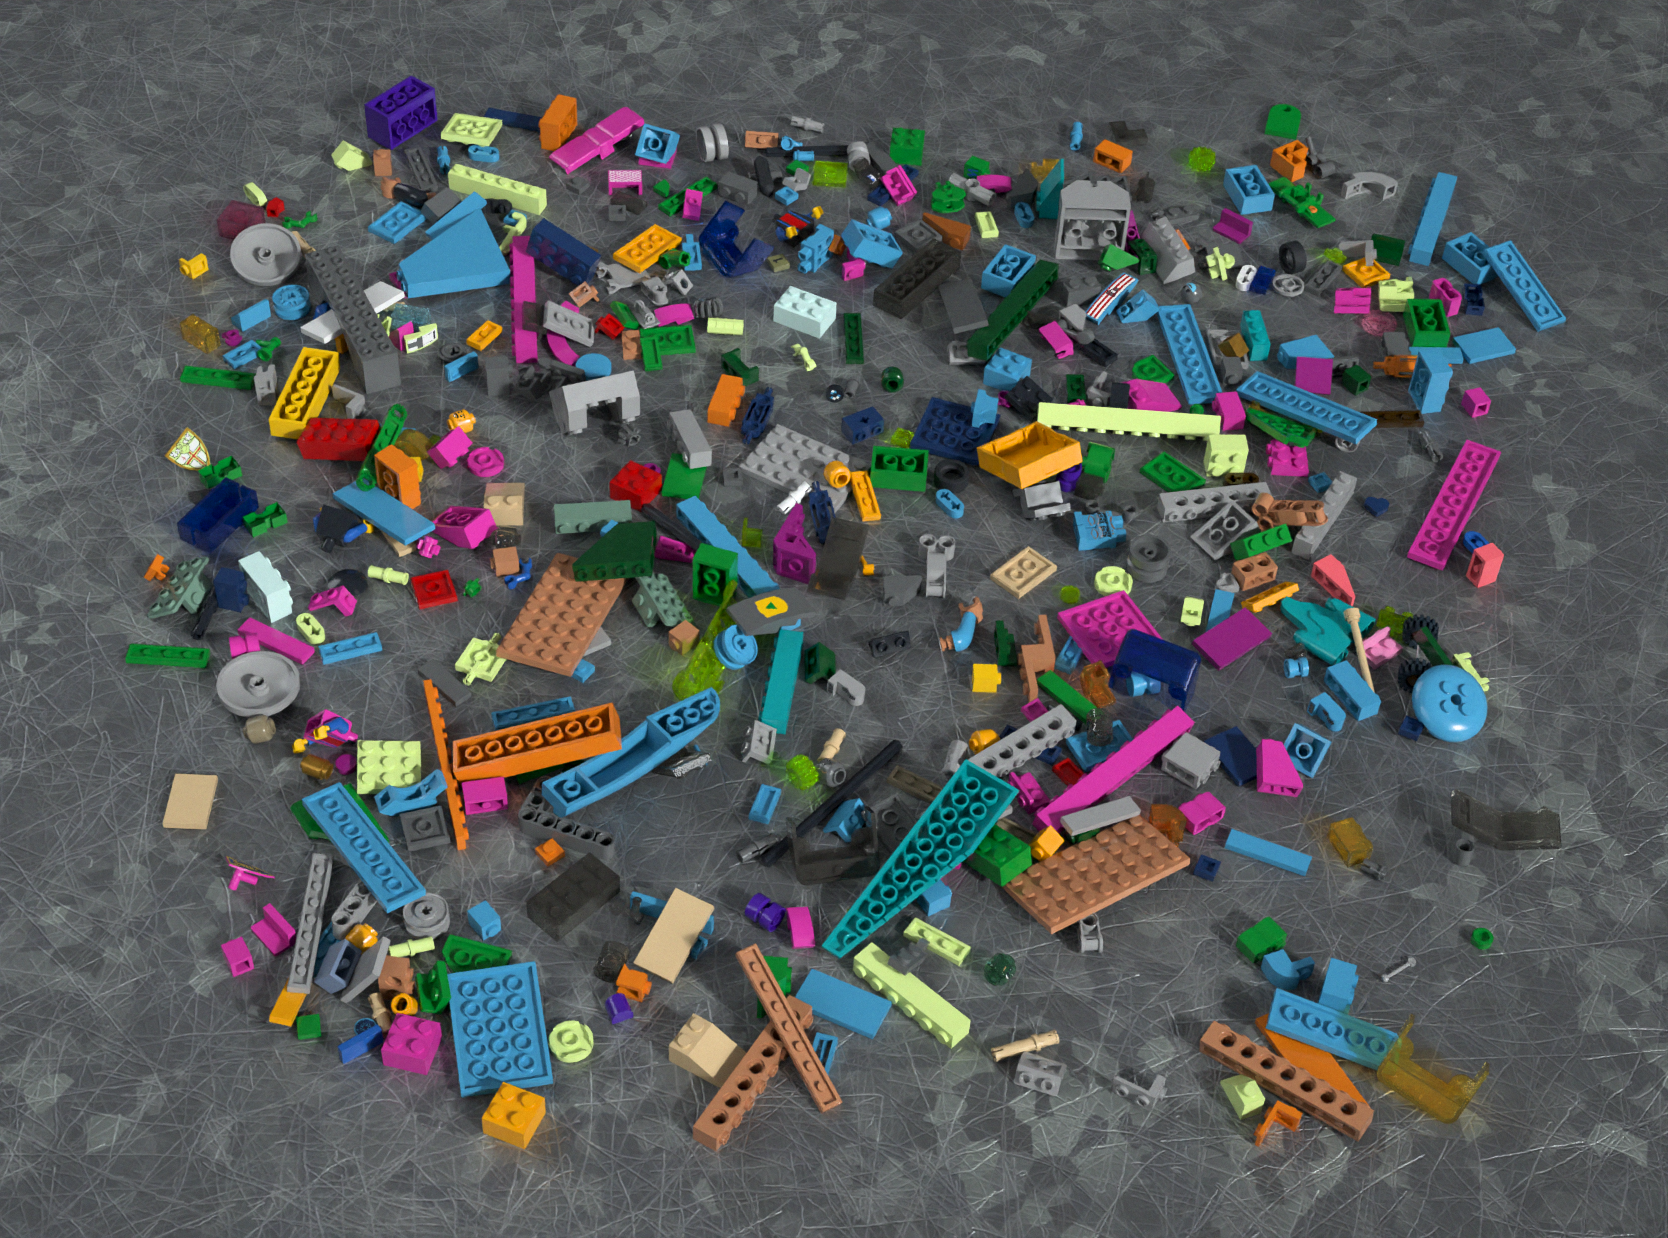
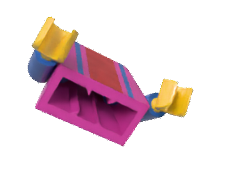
M324 709L308 719L303 739H297L292 744L294 754H298L306 750L305 744L309 746L315 742L333 748L343 743L354 745L358 734L350 731L351 721Z

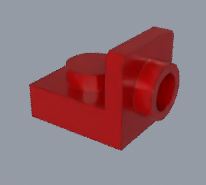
M609 313L605 318L601 316L595 323L597 327L594 332L597 334L602 330L614 340L625 327Z

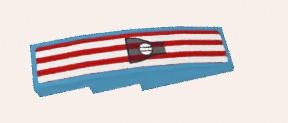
M1122 273L1104 289L1085 311L1086 319L1099 325L1106 315L1109 316L1116 306L1122 304L1138 283V279Z

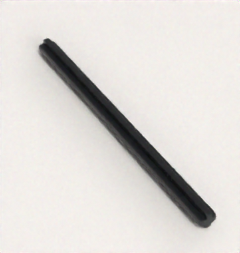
M893 740L765 854L761 858L763 865L771 867L896 755L903 747L901 742Z

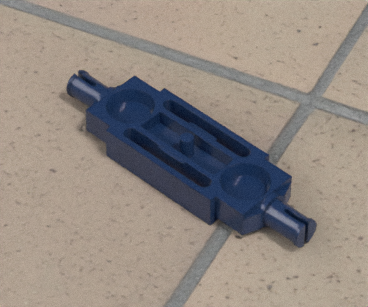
M767 387L764 394L757 393L755 399L751 401L741 428V434L745 435L742 440L745 445L746 442L749 445L752 438H758L760 433H763L773 412L774 397L771 396L773 393L772 388L769 389Z
M814 481L812 482L814 492L809 493V509L815 534L821 544H826L828 553H831V549L832 553L836 551L834 542L838 540L839 532L832 500L828 496L827 490H821L820 483L816 481L815 485ZM827 506H830L835 525L831 524V516ZM812 509L816 510V515L820 528H817Z

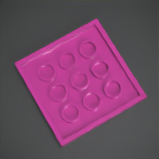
M1124 590L1059 612L1057 615L1059 622L1097 671L1163 648L1165 641Z

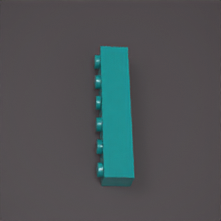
M780 629L779 637L774 639V649L776 651H772L771 654L773 666L768 668V678L770 680L765 682L764 692L767 695L762 697L761 708L764 709L759 712L758 721L776 728L777 734H786L803 649L804 632Z

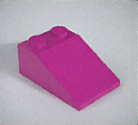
M1141 379L1122 382L1130 384L1127 409L1162 412L1182 409V405L1165 383Z
M450 506L431 521L435 524V530L432 532L458 547L468 549L476 548L483 539L490 537L491 533L497 529L490 510L486 508Z

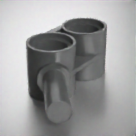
M1311 136L1305 138L1309 154L1306 156V168L1317 179L1333 175L1335 173L1333 162L1326 161L1325 155L1321 151L1315 152Z

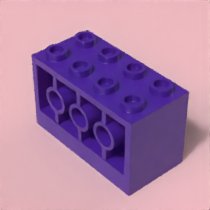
M409 76L364 104L368 137L390 150L438 121L435 88L413 76Z

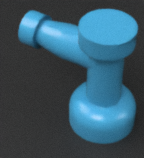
M788 136L781 138V146L784 150H791L793 147L803 145V143L794 141Z

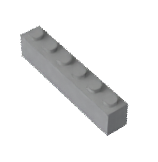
M1342 471L1339 472L1320 500L1324 503L1323 509L1328 517V521L1321 526H1302L1295 537L1291 553L1307 560L1310 559L1353 495L1357 481L1356 477Z

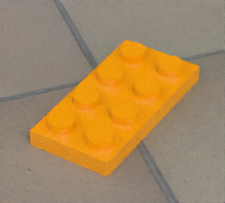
M654 224L613 253V259L641 273L657 262L659 256L679 246L682 243V238Z

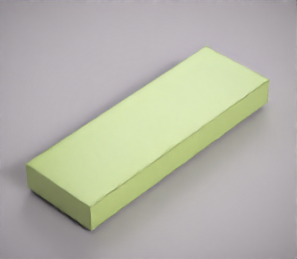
M916 917L903 933L904 937L915 943L921 938L926 939L930 942L926 949L960 966L971 949L965 943Z

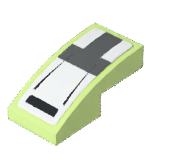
M436 323L419 327V332L404 335L406 353L420 350L438 339Z

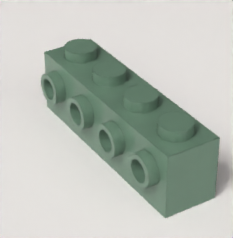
M630 500L554 504L556 534L598 532L611 520L618 522V524L632 523Z

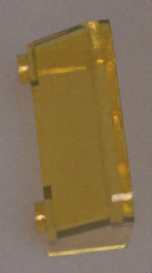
M1410 1014L1377 1069V1077L1381 1083L1442 1123L1452 1124L1457 1121L1488 1076L1490 1064L1485 1062L1474 1079L1465 1074H1457L1451 1078L1448 1084L1409 1059L1413 1054L1414 1044L1406 1035L1413 1026L1415 1015Z

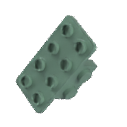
M207 556L196 557L189 561H181L176 566V571L167 580L168 583L165 588L159 592L156 602L150 606V611L147 614L149 619L173 614L179 609L181 604L191 614L198 612L210 589L214 586L202 572L209 562Z
M653 573L652 576L635 577L641 587L635 594L632 602L647 627L654 628L659 618H661L666 626L676 627L684 620L696 626L684 603L678 597L676 590L668 581L667 576L661 573Z

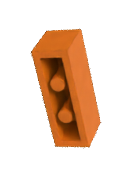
M725 374L721 375L708 407L707 423L729 427L731 420L735 419L736 408L740 406V397L744 396L745 393L743 378Z

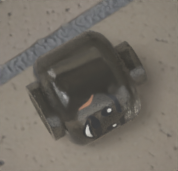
M499 526L497 530L493 531L492 545H495L496 549L520 546L521 534H518L515 527Z

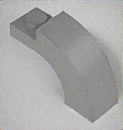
M1376 172L1352 174L1350 181L1343 184L1341 197L1347 199L1357 194L1369 193L1384 200L1395 195L1398 182L1387 175Z

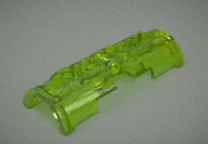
M734 579L727 584L723 592V601L709 624L707 631L695 648L684 670L679 671L673 680L672 689L680 701L710 687L719 694L725 683L724 680L718 681L725 666L715 654L714 640L720 632L732 625H737L726 612L727 607L737 603L732 597L738 585ZM720 619H722V620L724 621V624H725V627H724V628L721 626V621H720ZM689 674L694 677V683L690 681Z

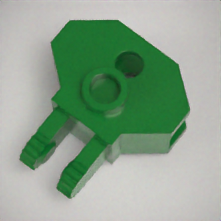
M946 181L945 185H941L940 182L935 183L936 190L932 192L931 208L933 211L951 213L958 212L965 207L963 198L966 196L964 189L955 187L950 181Z

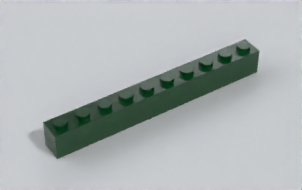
M1039 260L1033 265L1032 269L1025 274V277L1018 282V285L1011 290L1003 302L987 318L989 325L976 330L972 337L967 340L966 349H968L969 357L987 361L1057 281L1058 263Z

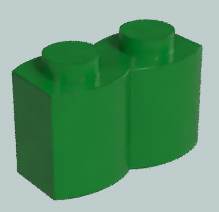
M1269 916L1258 922L1254 927L1243 932L1237 938L1235 946L1254 964L1258 961L1262 962L1264 955L1270 954L1275 950H1281L1286 944L1287 933Z

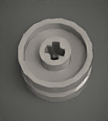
M716 123L712 124L710 128L706 125L697 127L696 142L701 160L706 163L712 162L714 158L717 160L727 159L729 147L723 125Z

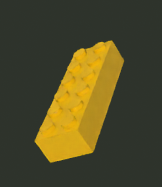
M303 347L269 417L272 436L299 439L310 418H318L341 369L338 352Z

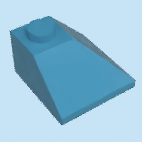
M644 123L635 155L666 164L676 151L680 135L676 132Z
M1295 723L1284 743V747L1295 769L1313 778L1332 742L1308 727Z

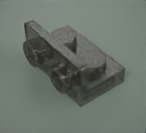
M523 301L522 329L537 332V340L541 341L542 335H545L547 328L543 327L544 305Z

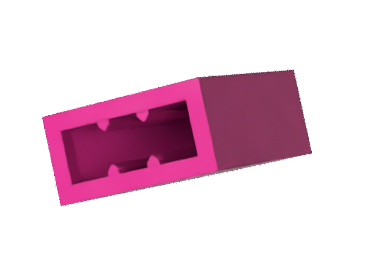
M1262 739L1256 749L1257 792L1298 797L1303 789V783L1283 743L1273 739Z

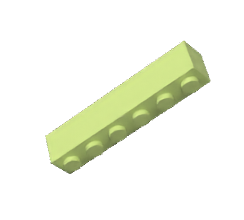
M455 164L448 172L449 188L451 190L468 195L475 191L484 199H507L512 203L513 208L540 215L547 206L546 189Z
M871 942L854 957L853 971L859 978L866 980L874 990L886 996L892 1004H896L908 1017L916 1020L924 1030L936 1036L940 1043L946 1044L952 1049L969 1033L971 1022L969 1018L912 973H908L905 976L888 965L887 962L890 956Z

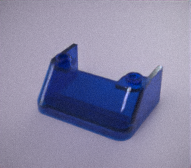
M725 200L699 235L698 242L720 273L727 278H733L758 270L773 251L774 246L754 238L742 254L734 241L739 235V228L736 223L745 210Z
M1130 629L1123 638L1112 666L1109 688H1113L1118 678H1129L1132 671L1168 684L1169 694L1174 699L1182 701L1180 708L1185 712L1195 692L1201 657L1192 650L1139 630Z

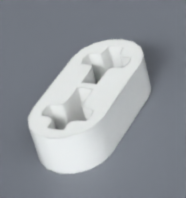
M1245 265L1242 267L1235 285L1238 290L1247 291L1251 288L1257 272L1254 266Z

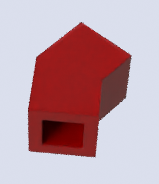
M277 197L269 201L266 208L267 216L278 217L279 213L285 210L284 201Z

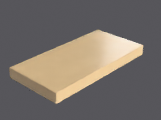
M675 888L636 957L634 965L673 984L710 918L714 906Z

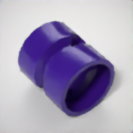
M1081 463L1057 473L1056 481H1059L1061 491L1074 492L1078 489L1082 471Z
M762 893L755 894L745 909V916L755 923L759 922V925L769 932H773L778 928L786 913L784 907L776 902L771 903L770 898Z

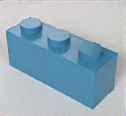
M1347 660L1327 668L1324 682L1357 721L1378 713L1381 703L1379 696L1373 692L1368 683L1361 678L1356 669Z

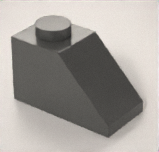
M922 575L883 576L882 593L884 606H904L921 592Z

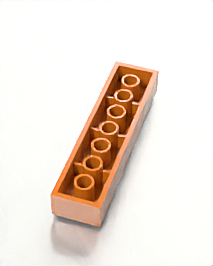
M612 702L453 741V773L462 788V782L493 777L505 778L621 750L620 718Z

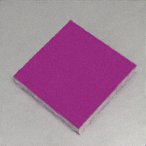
M1297 356L1294 386L1313 394L1330 395L1333 359Z

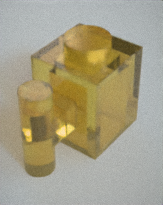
M1043 158L1042 166H1037L1036 162H1032L1031 173L1035 179L1038 176H1042L1043 182L1059 159Z

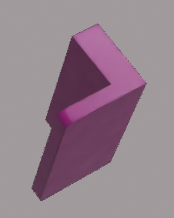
M1225 208L1221 212L1220 222L1213 227V231L1241 244L1251 235L1253 222Z

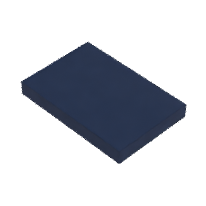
M1237 726L1204 740V743L1220 751V766L1238 787L1257 779L1256 748Z

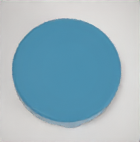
M586 354L581 356L576 362V367L585 371L586 381L607 377L612 370L611 361L602 354Z

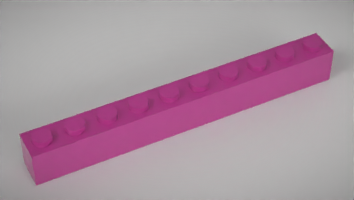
M513 236V243H509L510 285L514 287L510 288L511 298H514L511 299V321H515L511 322L512 333H515L512 334V344H515L512 345V356H516V363H538L534 257L526 253L530 236Z
M1179 706L1173 710H1166L1160 720L1157 721L1155 719L1148 725L1147 730H1140L1134 736V740L1131 742L1128 740L1120 747V751L1117 753L1113 751L1108 755L1103 764L1101 762L1097 763L1090 774H1083L1078 779L1077 784L1074 786L1070 784L1063 791L1064 794L1060 797L1058 795L1053 797L1046 808L1040 807L1034 814L1036 817L1032 825L1038 831L1051 825L1060 834L1065 830L1060 822L1062 816L1096 806L1169 749L1178 737L1181 738L1185 732L1189 733L1195 722Z

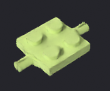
M494 633L489 641L473 638L455 664V670L467 674L463 679L465 685H471L476 677L490 682L493 681L506 659L496 656V650L499 647L497 643L501 639L500 634Z

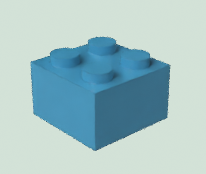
M999 348L984 369L983 384L1001 391H1011L1026 376H1030L1032 359Z
M1331 958L1318 1004L1348 1015L1359 975L1355 974L1357 965Z

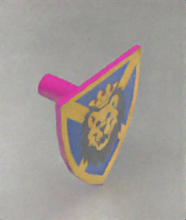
M228 856L225 857L228 865L236 868L228 886L232 890L236 891L240 880L256 885L258 877L244 873V871L267 878H275V876L252 865Z

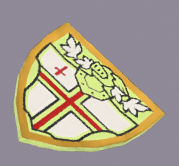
M188 427L165 455L171 462L188 470L198 471L210 465V457L206 446L196 433Z

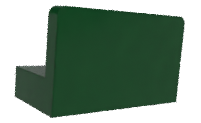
M1373 233L1371 240H1373L1374 249H1377V259L1374 260L1399 266L1406 241Z
M818 642L805 650V681L812 684L821 677L828 681L836 673L835 653Z

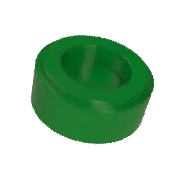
M1476 928L1472 932L1470 940L1474 947L1485 950L1491 947L1494 937L1488 929Z

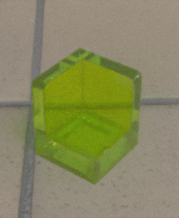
M744 517L742 546L761 548L763 529L748 528V518Z

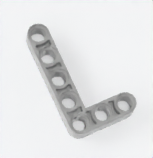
M340 854L341 862L344 865L351 867L344 859V857ZM361 879L332 916L333 936L338 940H344L345 936L356 924H361L377 902Z

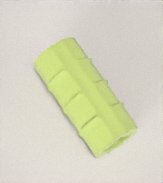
M718 317L708 318L707 333L743 335L744 320L722 319Z

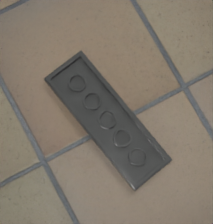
M972 278L938 285L939 293L954 334L989 325Z

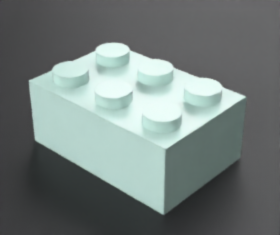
M790 286L774 305L773 321L820 339L836 319L837 303Z
M258 551L238 560L240 571L244 572L245 581H247V593L268 620L273 623L292 614L291 605L293 601L289 595L291 588L286 580H282L279 571L272 567L269 558L264 557Z

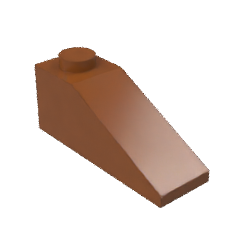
M923 213L922 220L942 235V243L959 250L965 248L970 239V225Z

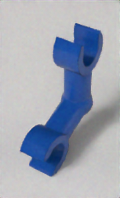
M530 557L529 562L526 564L522 563L521 558L519 559L522 574L517 576L507 575L504 578L505 584L508 583L509 589H514L517 583L531 578L532 560Z

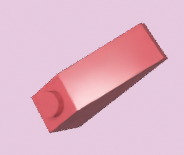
M1331 554L1315 562L1311 577L1334 598L1353 606L1355 594L1344 565Z

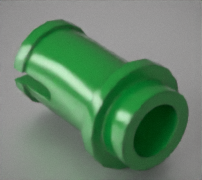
M1193 404L1189 412L1190 414H1203L1204 409L1200 404Z

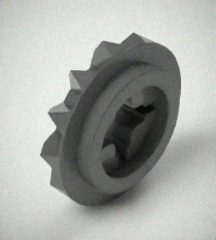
M448 343L439 349L438 355L445 364L451 363L467 355V349L459 343Z

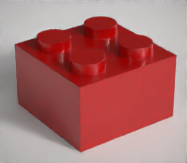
M630 460L609 482L610 498L615 501L630 500L631 508L642 512L643 504H650L662 491V474Z

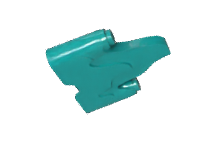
M1288 596L1281 601V613L1299 628L1293 636L1296 644L1332 666L1340 663L1348 655L1346 648L1350 643L1355 642L1351 625L1345 620L1343 612L1346 609L1355 607L1331 597L1326 601L1325 608L1314 603L1300 602ZM1359 610L1361 617L1359 618L1358 625L1363 640L1372 630L1376 619Z

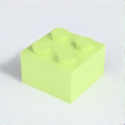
M1209 435L1204 456L1206 476L1244 473L1249 451L1246 435Z

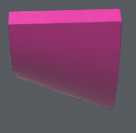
M1366 286V288H1336L1334 313L1369 314L1372 286Z

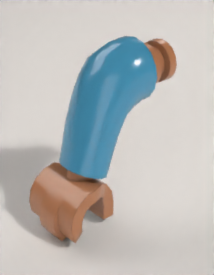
M977 596L973 599V605L964 607L963 603L958 604L962 620L959 627L951 631V635L946 636V639L939 638L942 652L946 648H949V650L955 649V652L967 649L970 645L975 625L983 619L982 603Z

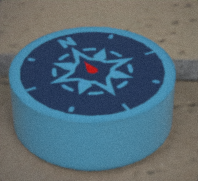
M370 1018L358 1020L354 1025L355 1036L375 1026L376 1022Z

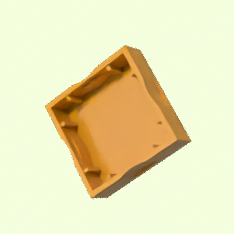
M1037 421L1009 435L977 447L980 468L1020 489L1082 462L1079 441L1057 433L1052 428Z

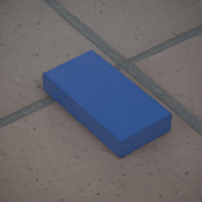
M377 1024L338 1045L341 1062L345 1064L384 1042L382 1029Z

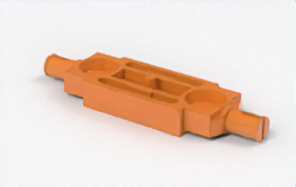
M1418 355L1386 356L1384 362H1373V369H1383L1385 375L1412 378V374H1399V372H1413L1416 360L1400 359H1417Z

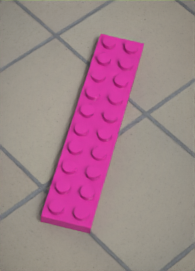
M1466 440L1418 532L1407 558L1443 571L1500 458V451Z

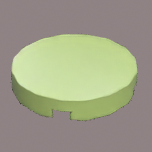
M1115 566L1102 568L1101 571L1096 573L1094 579L1095 589L1103 596L1123 590L1128 594L1133 584L1132 576L1127 574L1124 569Z
M575 1020L557 1024L548 1037L549 1050L552 1055L558 1060L567 1063L585 1059L591 1053L594 1045L593 1033L590 1028L585 1024H579V1021Z

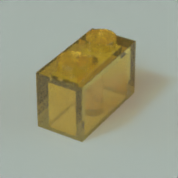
M192 314L180 322L183 340L204 353L209 354L221 346L218 329L196 315Z
M1353 817L1330 824L1327 838L1347 868L1363 863L1365 858L1370 860L1373 845L1366 838L1361 826L1355 822Z

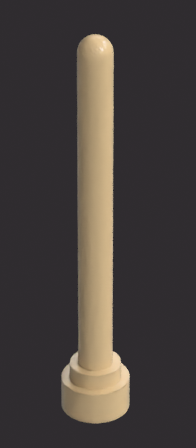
M1349 608L1343 612L1348 624L1351 625L1363 680L1368 683V686L1374 692L1358 625L1359 618L1361 617L1358 608Z

